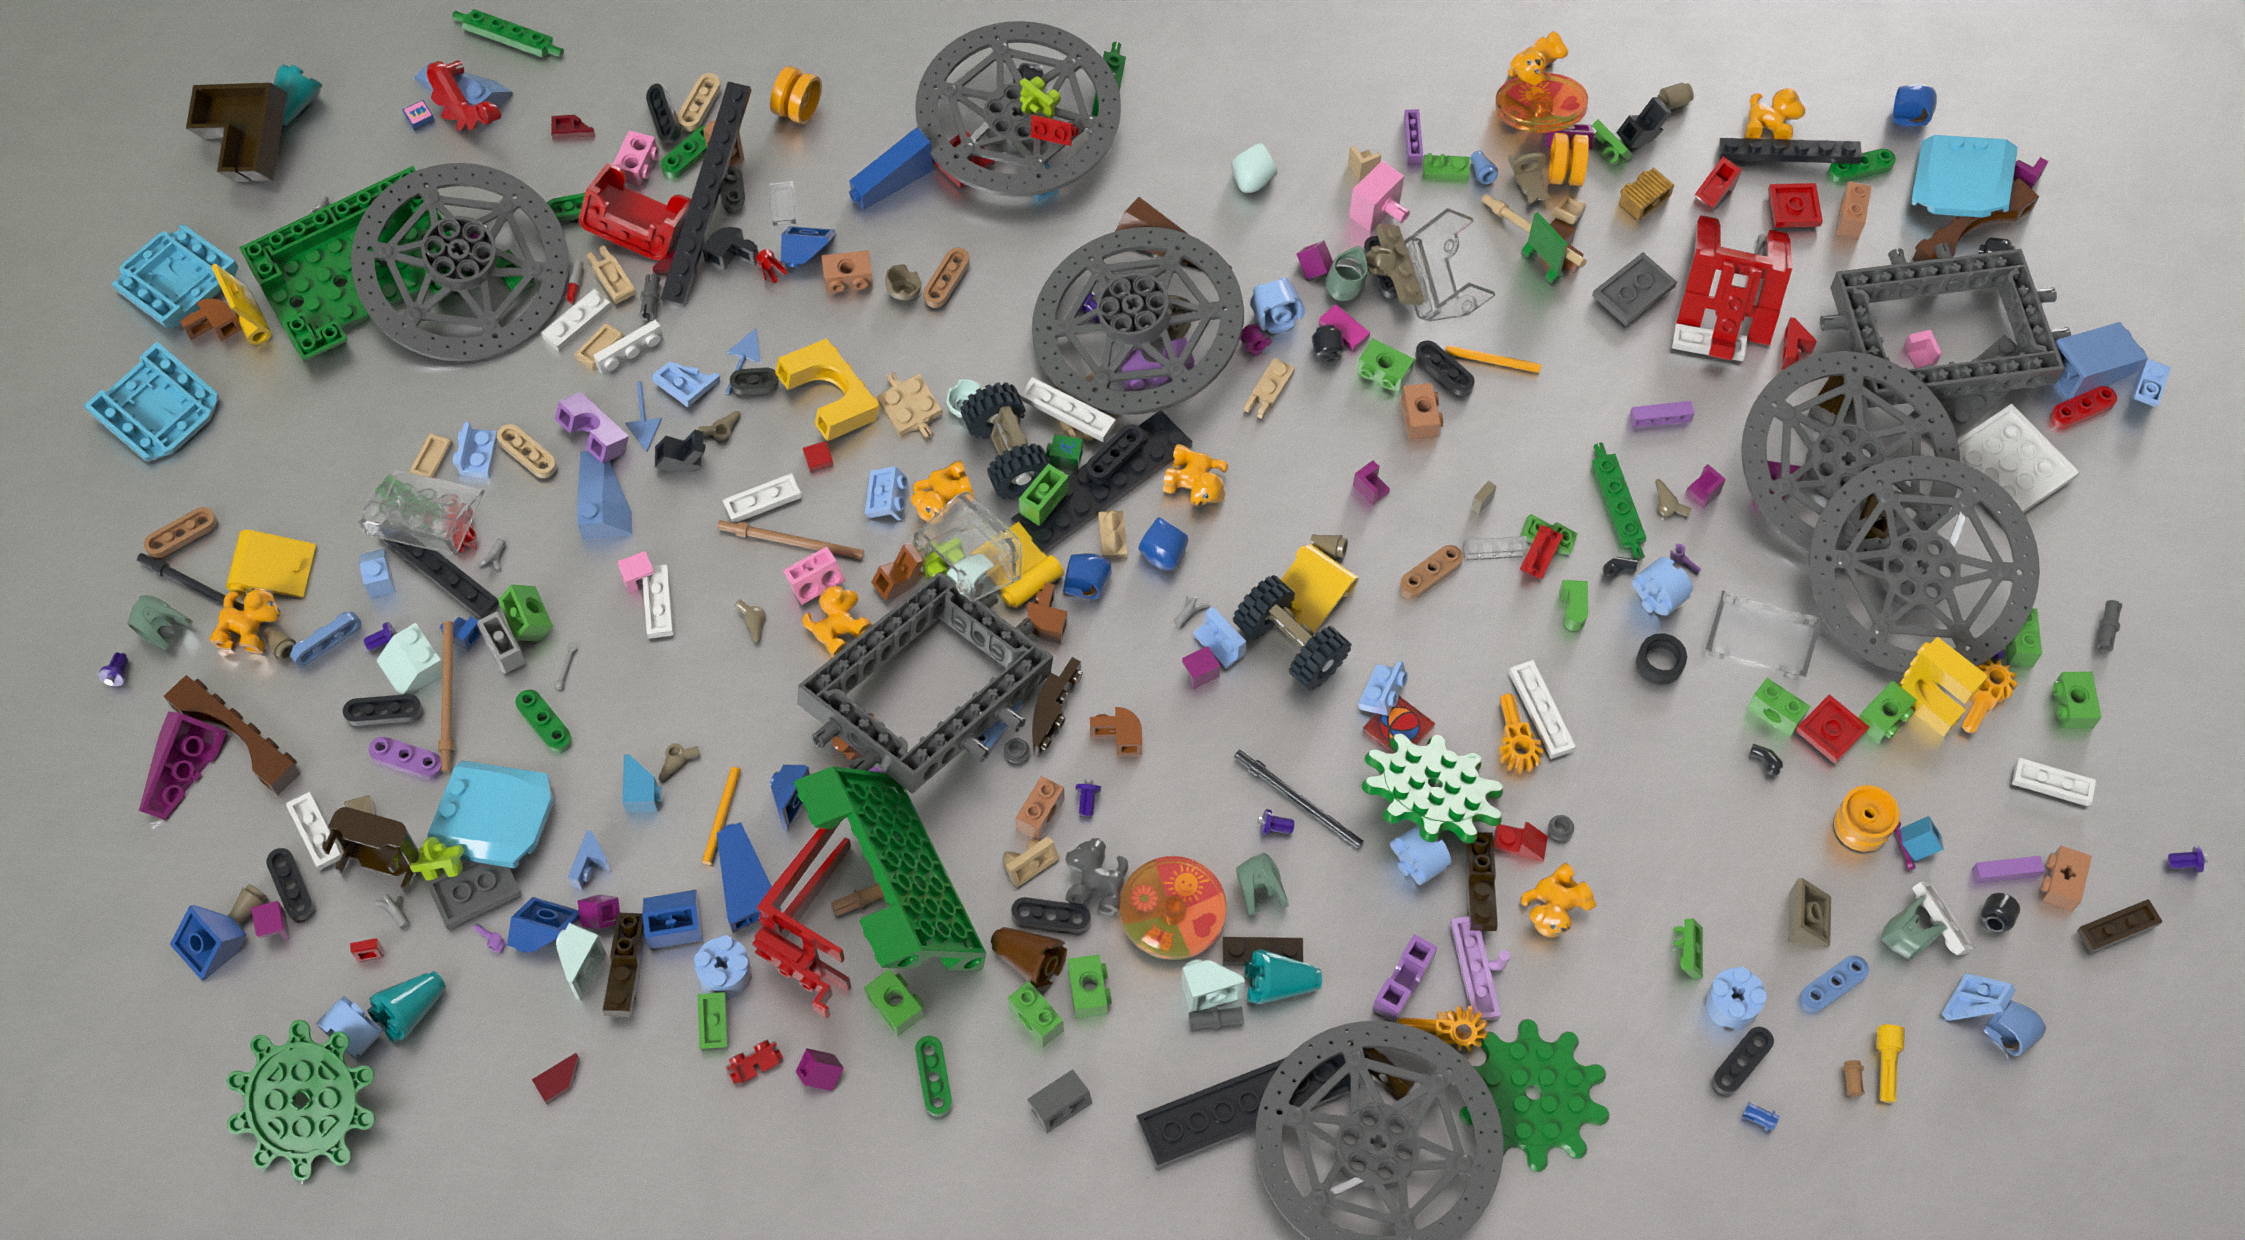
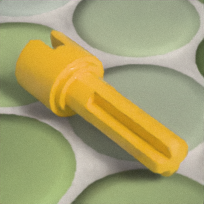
M1883 1024L1877 1027L1876 1049L1881 1052L1879 1099L1885 1103H1894L1896 1101L1898 1054L1904 1051L1905 1028L1892 1024Z

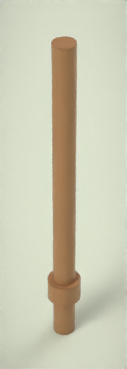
M723 520L718 522V530L736 533V536L747 538L751 536L818 551L828 547L832 554L861 560L864 557V550L756 528L750 526L749 523L740 521L738 524Z
M452 621L443 622L441 740H438V752H441L442 762L441 772H451V752H454V740H452L454 622Z

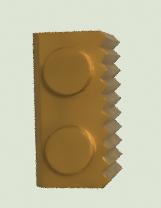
M1653 167L1649 172L1643 171L1632 184L1627 183L1621 189L1619 205L1626 209L1636 220H1640L1671 196L1674 184Z

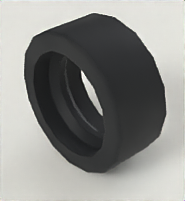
M1659 633L1653 634L1644 640L1638 651L1636 663L1642 676L1650 682L1668 684L1677 680L1682 674L1688 656L1685 646L1679 639L1669 634ZM1661 647L1667 649L1676 657V665L1670 670L1657 669L1648 661L1647 653L1652 648Z

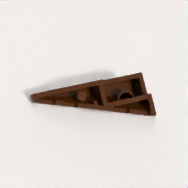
M1138 197L1124 212L1115 230L1116 232L1130 228L1158 227L1188 234L1141 197ZM1144 250L1151 252L1153 256L1164 258L1166 254L1164 251ZM1183 259L1181 264L1186 266L1188 264L1195 265L1187 259Z

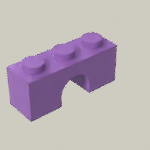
M1186 337L1171 341L1177 358L1180 357L1188 343ZM1163 343V356L1170 360ZM1140 349L1130 353L1118 369V373L1163 368V366L1158 362L1145 360ZM1192 353L1185 364L1187 370H1191L1194 367L1195 361ZM1170 376L1129 380L1122 381L1125 391L1139 390L1144 386L1165 383L1167 380H1171Z
M582 392L558 402L555 420L570 434L576 431L589 432L590 436L586 449L602 464L625 454L629 436Z
M1414 934L1402 953L1392 976L1387 978L1375 998L1372 1010L1396 1023L1434 960L1438 947Z

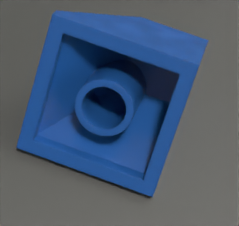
M789 226L781 234V262L787 263L789 267H801V264H805L836 234V229Z
M783 765L779 772L776 771L770 781L782 827L787 831L803 806V802L799 799L798 791L793 782L810 775L809 767L806 765Z
M532 897L511 917L507 946L516 948L520 952L532 953L557 939L559 933L562 930H566L569 923L574 924L579 919V910Z
M190 905L170 945L201 980H205L237 954L247 934L230 916L197 905Z

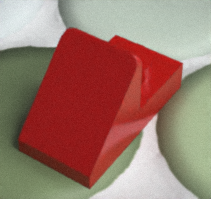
M1723 156L1694 195L1715 209L1728 190L1733 192L1742 169Z
M1790 317L1785 329L1781 370L1786 369L1794 364V362H1798L1801 353L1812 354L1817 343L1816 339L1794 317Z
M1525 822L1523 829L1500 824L1495 829L1493 840L1494 852L1544 862L1548 836L1529 822Z

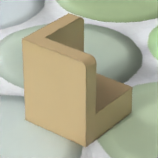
M1353 146L1350 147L1348 164L1357 178L1361 180L1381 162L1382 156L1379 152L1372 155L1369 149L1359 153L1357 148Z

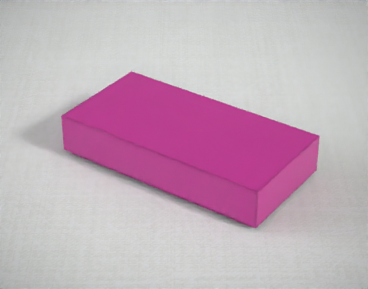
M1336 304L1319 318V323L1322 326L1334 325L1335 328L1340 329L1344 344L1352 351L1370 337L1368 330Z

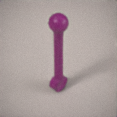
M1899 821L1895 831L1907 860L1906 864L1910 870H1913L1916 866L1902 844L1901 822Z

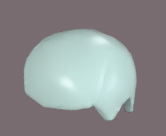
M961 379L954 388H950L946 399L950 412L963 418L960 413V407L963 406L964 400H969L968 396L971 393L976 394V390L981 388L980 384L971 379Z

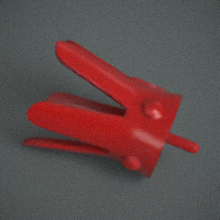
M764 249L757 254L756 261L762 268L765 281L767 280L766 270L772 282L777 283L778 280L772 268L773 265L783 274H787L786 269L782 266L784 264L775 258L772 250Z

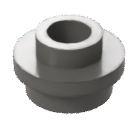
M1013 738L1005 744L1004 755L1008 761L1022 763L1028 758L1030 748L1023 739ZM1015 749H1019L1022 751L1020 754L1012 753V751Z
M1557 815L1549 821L1548 832L1554 839L1565 841L1573 835L1574 824L1569 817ZM1562 826L1564 827L1565 831L1560 832L1556 829V827Z

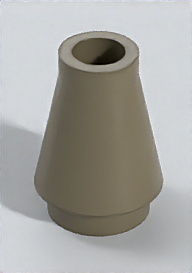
M1312 534L1310 544L1326 555L1338 559V557L1344 558L1348 547V539L1343 538L1342 535Z
M273 626L266 628L262 636L268 643L274 657L282 661L292 659L290 654L296 641Z
M248 884L246 888H242L228 916L237 923L242 924L252 914V907L265 903L263 900L267 895L251 884Z

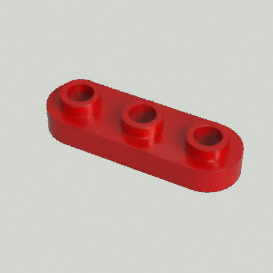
M2097 387L2056 405L2050 414V421L2059 429L2073 427L2111 410L2117 402V394L2110 387Z

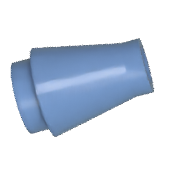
M1475 151L1470 159L1473 163L1477 180L1483 184L1494 182L1498 177L1497 166L1482 151Z

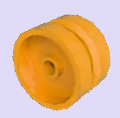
M786 66L778 75L771 92V112L783 118L789 116L791 121L801 125L806 124L814 115L820 101L822 92L820 77L811 73L803 74L798 68Z
M1554 133L1549 158V184L1561 185L1565 181L1567 173V180L1570 186H1583L1589 157L1588 135L1576 134L1572 138L1569 149L1567 134Z
M1873 785L1858 786L1849 791L1835 813L1833 825L1836 835L1846 846L1861 852L1875 851L1884 846L1898 825L1900 811L1892 795L1881 787Z

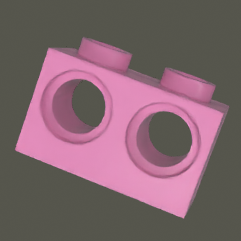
M628 131L612 164L624 171L627 177L626 183L641 187L644 180L648 179L653 161L657 160L659 155V148L657 147L655 137Z
M828 547L783 570L793 593L801 605L821 595L827 587L837 586L845 581L841 569Z

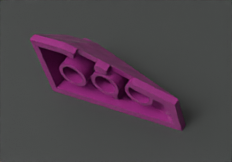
M168 712L158 736L139 811L165 820L185 796L184 793L190 785L202 775L203 769L218 755L227 731L181 713Z

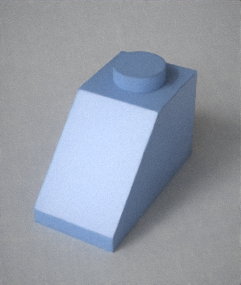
M383 548L361 554L359 566L364 586L370 598L373 599L395 593L386 549Z

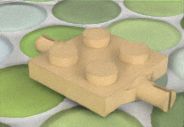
M891 372V375L889 373L886 378L892 387L877 396L880 405L901 437L911 431L920 430L924 438L929 440V436L932 438L934 433L928 424L943 414L941 407L920 374L900 382L895 372Z

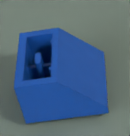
M696 889L643 898L644 933L649 949L703 940Z

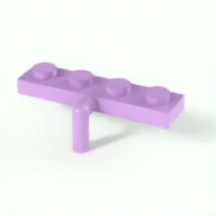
M1469 916L1451 919L1452 934L1469 1006L1473 1007L1472 1013L1475 1014L1481 1011L1482 1017L1480 1020L1500 1019L1501 1013L1491 971L1505 969L1510 953L1507 950H1502L1497 960L1488 961L1481 931H1470Z

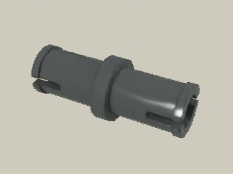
M652 273L651 280L650 274L645 276L644 290L640 295L642 305L639 316L646 321L649 320V314L650 320L655 318L656 304L660 299L658 289L661 279L657 274Z
M2106 601L2103 619L2099 622V629L2101 630L2096 647L2104 652L2113 651L2116 632L2120 630L2119 617L2123 605L2119 601Z
M1242 1006L1218 1010V1007H1214L1212 1011L1188 1013L1190 1030L1205 1027L1220 1029L1222 1025L1244 1024Z

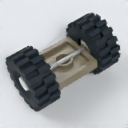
M998 382L994 386L986 385L983 390L981 388L977 389L976 394L971 393L968 396L969 400L963 401L960 413L971 436L974 435L975 438L981 436L982 439H986L988 436L992 438L999 455L995 457L996 461L990 462L987 474L997 496H1001V499L1008 497L1009 500H1013L1015 497L1019 499L1050 462L1042 446H1037L1034 443L1028 446L1027 438L1019 428L1020 419L1025 417L1026 409L1017 389L1013 384L1009 385V383L1004 382L1001 385Z
M1268 576L1265 581H1260L1258 586H1254L1250 594L1243 598L1244 601L1238 605L1239 609L1234 612L1233 622L1253 640L1264 636L1268 630L1270 631L1276 625L1301 648L1300 653L1296 654L1295 660L1290 664L1289 674L1308 691L1315 690L1324 681L1326 682L1329 676L1333 675L1336 669L1343 664L1342 661L1347 658V653L1350 652L1352 644L1333 626L1323 628L1314 637L1313 631L1304 623L1299 625L1294 619L1295 615L1289 610L1292 606L1291 602L1295 599L1294 591L1277 576Z

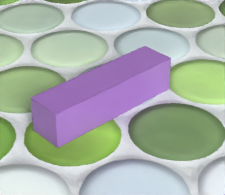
M1419 109L1405 110L1404 129L1407 165H1422L1423 147Z
M1691 401L1637 406L1631 408L1630 420L1632 428L1691 422L1695 413Z
M2041 856L1978 862L1974 865L1972 871L1976 884L2040 877L2045 869Z

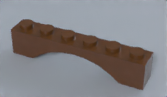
M2020 178L2012 184L2009 211L2003 212L2004 209L1992 211L1991 216L1983 218L1957 216L1951 221L1949 226L1939 228L1928 240H1921L1915 247L1916 252L1912 260L1917 262L1937 259L1934 247L1940 243L1943 244V248H1945L1944 243H1948L1952 257H1954L1957 243L1969 231L1991 222L2017 221L2033 210L2039 196Z
M185 675L163 696L170 707L177 713L205 723L218 725L239 736L248 747L252 761V771L263 785L278 796L300 775L295 766L297 761L287 752L284 754L278 751L279 746L271 738L268 737L266 740L260 736L261 731L251 722L248 725L242 721L244 719L237 710L234 708L228 710L224 706L226 704L219 695L216 693L210 695L207 692V686L199 679L193 681L189 676Z

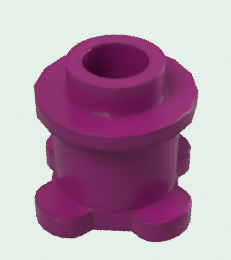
M1258 324L1247 325L1242 330L1240 340L1246 343V351L1252 352L1254 356L1260 355L1272 343L1270 337L1264 336L1262 328Z

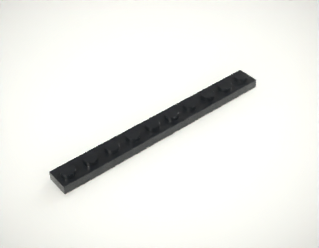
M727 82L660 298L662 302L683 307L686 305L702 253V247L708 234L752 91L750 86Z

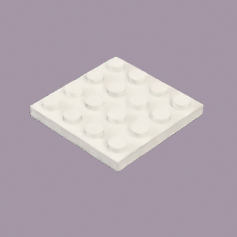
M2010 404L1958 439L1960 462L1981 471L1996 481L2011 495L2023 513L2068 484L2080 473L2013 404Z

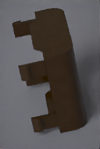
M342 807L335 811L328 825L331 832L327 841H323L322 849L325 854L329 855L335 840L338 842L343 850L340 861L336 862L338 874L342 875L350 857L359 860L362 868L394 877L406 873L400 886L402 891L406 893L411 888L410 881L413 875L418 876L419 872H412L410 868L411 863H416L419 858V849L405 825L400 821L349 807Z

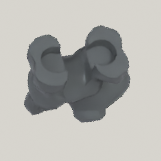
M1092 838L1090 841L1079 844L1074 850L1066 854L1065 860L1068 867L1080 872L1082 877L1080 884L1075 883L1069 888L1065 900L1069 903L1083 905L1084 901L1088 900L1091 892H1100L1105 897L1098 903L1097 912L1113 916L1120 909V891L1124 885V876L1129 869L1128 860L1123 856H1118L1116 858L1119 867L1116 870L1102 868L1106 845L1102 839Z

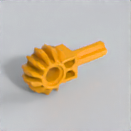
M1989 659L1984 665L1980 664L1977 666L1988 678L1970 699L1974 703L1962 723V728L1967 733H1975L1987 710L1992 711L1997 702L2000 703L2004 698H2010L2013 690L2017 687V682L2014 681L2016 673L2009 672L2010 665L2002 666L2001 660L1996 661L1994 664ZM1990 679L1996 680L1998 684L1993 683Z
M1506 693L1500 696V703L1506 722L1502 734V746L1499 747V754L1502 755L1501 763H1509V771L1517 768L1519 774L1522 773L1523 769L1530 773L1533 770V766L1538 767L1540 765V758L1544 752L1540 748L1541 740H1533L1534 734L1530 731L1529 723H1521L1515 696ZM1521 749L1526 754H1519L1516 750Z
M1461 1005L1457 1006L1456 1013L1452 1010L1448 1012L1438 1011L1436 1019L1398 1018L1397 1020L1399 1024L1409 1025L1436 1035V1037L1449 1045L1456 1043L1457 1051H1461L1462 1046H1465L1467 1051L1470 1052L1472 1051L1473 1044L1480 1047L1482 1045L1481 1039L1487 1037V1031L1484 1030L1487 1027V1021L1480 1020L1482 1017L1481 1011L1473 1014V1007L1471 1005L1468 1006L1467 1011H1463ZM1466 1024L1471 1028V1031L1467 1033L1461 1032L1458 1026Z

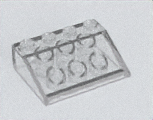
M394 469L365 500L356 521L368 536L457 556L485 491L476 487Z

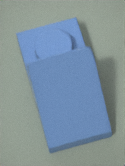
M587 830L568 875L572 887L581 890L585 882H589L591 879L593 867L611 871L593 832Z

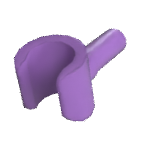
M1677 543L1675 545V550L1678 553L1670 550V559L1674 563L1682 562L1697 574L1702 570L1685 556V547L1682 544Z
M475 924L473 929L489 939L486 947L500 953L505 945V940L502 939L501 935L496 932H489L479 924Z

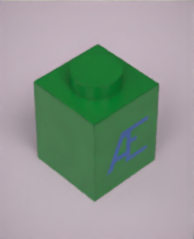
M1054 434L1052 443H1048L1046 448V455L1049 458L1050 464L1057 469L1074 472L1079 469L1083 454V439Z

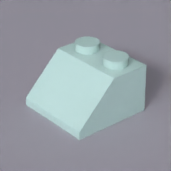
M416 623L395 634L377 659L378 664L399 695L413 694L442 677V662Z
M569 923L566 930H562L559 933L556 947L566 979L576 999L582 1000L604 960L606 952L598 935Z
M1194 960L1186 964V967H1183L1181 986L1191 1013L1207 1011L1214 1007H1220L1243 999L1245 984L1243 976L1210 960L1203 962L1201 960Z

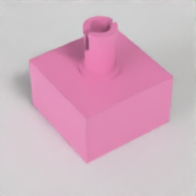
M1381 161L1352 189L1349 217L1369 232L1388 214L1397 219L1401 224L1404 220L1406 221L1410 211L1400 205L1404 175L1384 161Z

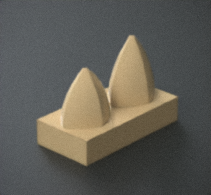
M1111 509L1108 512H1098L1102 557L1107 560L1127 559L1123 510L1114 511Z
M1047 836L1043 840H1029L1027 851L1022 854L1004 852L1003 862L1011 882L1018 888L1060 858L1054 842Z

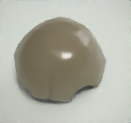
M905 264L893 265L887 270L885 277L887 292L895 299L909 301L914 299L921 291L922 281L917 271L910 272Z

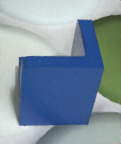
M471 616L467 621L458 617L454 621L453 643L469 652L482 635L477 625L478 620ZM442 623L439 628H440V630H441V632H442V634H443V623Z

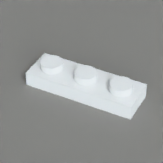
M593 289L542 331V337L556 350L560 351L612 308L610 301Z
M653 320L594 354L596 366L601 374L616 369L621 363L635 358L640 352L657 345L663 340L661 327L658 322Z
M1676 324L1672 349L1709 355L1713 330ZM1737 336L1732 360H1744L1747 336Z
M791 473L723 499V504L731 522L737 523L802 498Z
M667 564L652 566L654 573L643 578L648 639L674 635Z
M2018 758L2015 764L2012 784L2089 807L2093 801L2096 780Z
M308 792L286 803L317 869L320 871L339 861L342 854L336 842H334L329 855L325 854L322 849V843L327 841L330 830L312 794Z
M1920 882L1912 888L1916 893L1915 898L1917 899L1920 896L1924 898L1921 906L1926 908L1930 914L1932 925L1940 922L1947 928L1942 934L1946 938L1945 944L1949 950L1956 953V955L1968 954L1974 950V945L1932 882Z

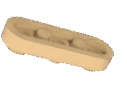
M706 73L698 78L677 116L682 130L694 131L701 126L721 90L720 80L717 75Z
M507 424L498 430L497 439L499 445L535 476L548 478L556 472L557 465L554 457L519 427Z

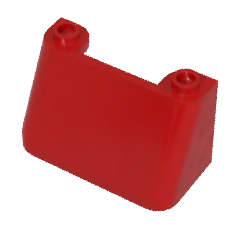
M606 163L586 189L579 215L580 225L590 233L650 259L662 260L668 254L684 224L691 199L677 194L673 195L669 199L668 204L665 205L626 188L627 177L624 171L617 166Z

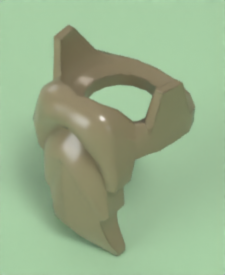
M1541 149L1537 153L1526 154L1515 159L1508 156L1515 181L1518 185H1521L1522 192L1526 194L1527 203L1533 204L1538 200H1550V195L1544 190V182L1542 180V169L1547 159ZM1529 160H1537V163H1536V162H1531V163L1524 164L1526 161H1529Z

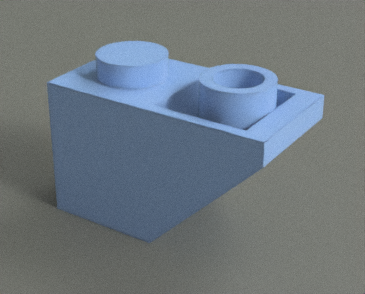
M2147 359L2136 378L2132 390L2133 399L2158 407L2171 367Z

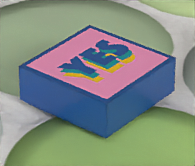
M424 100L402 109L414 130L435 120Z

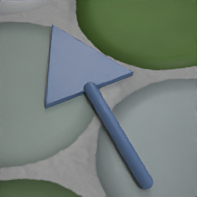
M756 328L727 351V354L740 357L735 371L741 369L745 358L760 362ZM730 382L726 389V394H730L732 390Z
M638 381L637 389L641 420L626 422L625 424L647 452L662 418L646 420L642 382Z

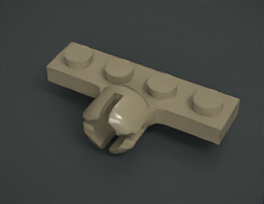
M1380 223L1375 230L1381 246L1371 247L1373 251H1369L1365 256L1368 272L1374 275L1391 277L1400 303L1420 306L1424 302V297L1400 227Z

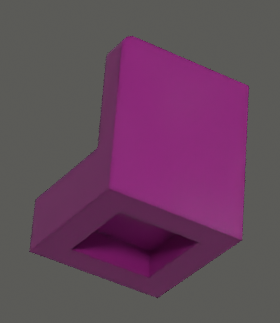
M2040 157L2034 167L2021 160H2017L2013 181L2020 178L2032 189L2043 174L2049 161Z
M1325 240L1306 246L1296 254L1306 279L1328 273L1333 263Z
M1374 460L1357 471L1353 481V486L1372 505L1390 492V488L1378 477L1380 466Z
M1707 464L1703 468L1701 476L1687 488L1685 493L1705 508L1721 493L1726 479Z
M1209 646L1182 658V663L1191 676L1190 685L1193 689L1220 677V664Z
M595 895L577 900L580 925L582 927L603 929L616 925L617 914L620 912L618 897Z
M278 901L251 908L255 933L258 938L280 933L284 940L290 938L285 910Z
M806 1048L795 1072L805 1086L832 1091L844 1067L834 1054Z

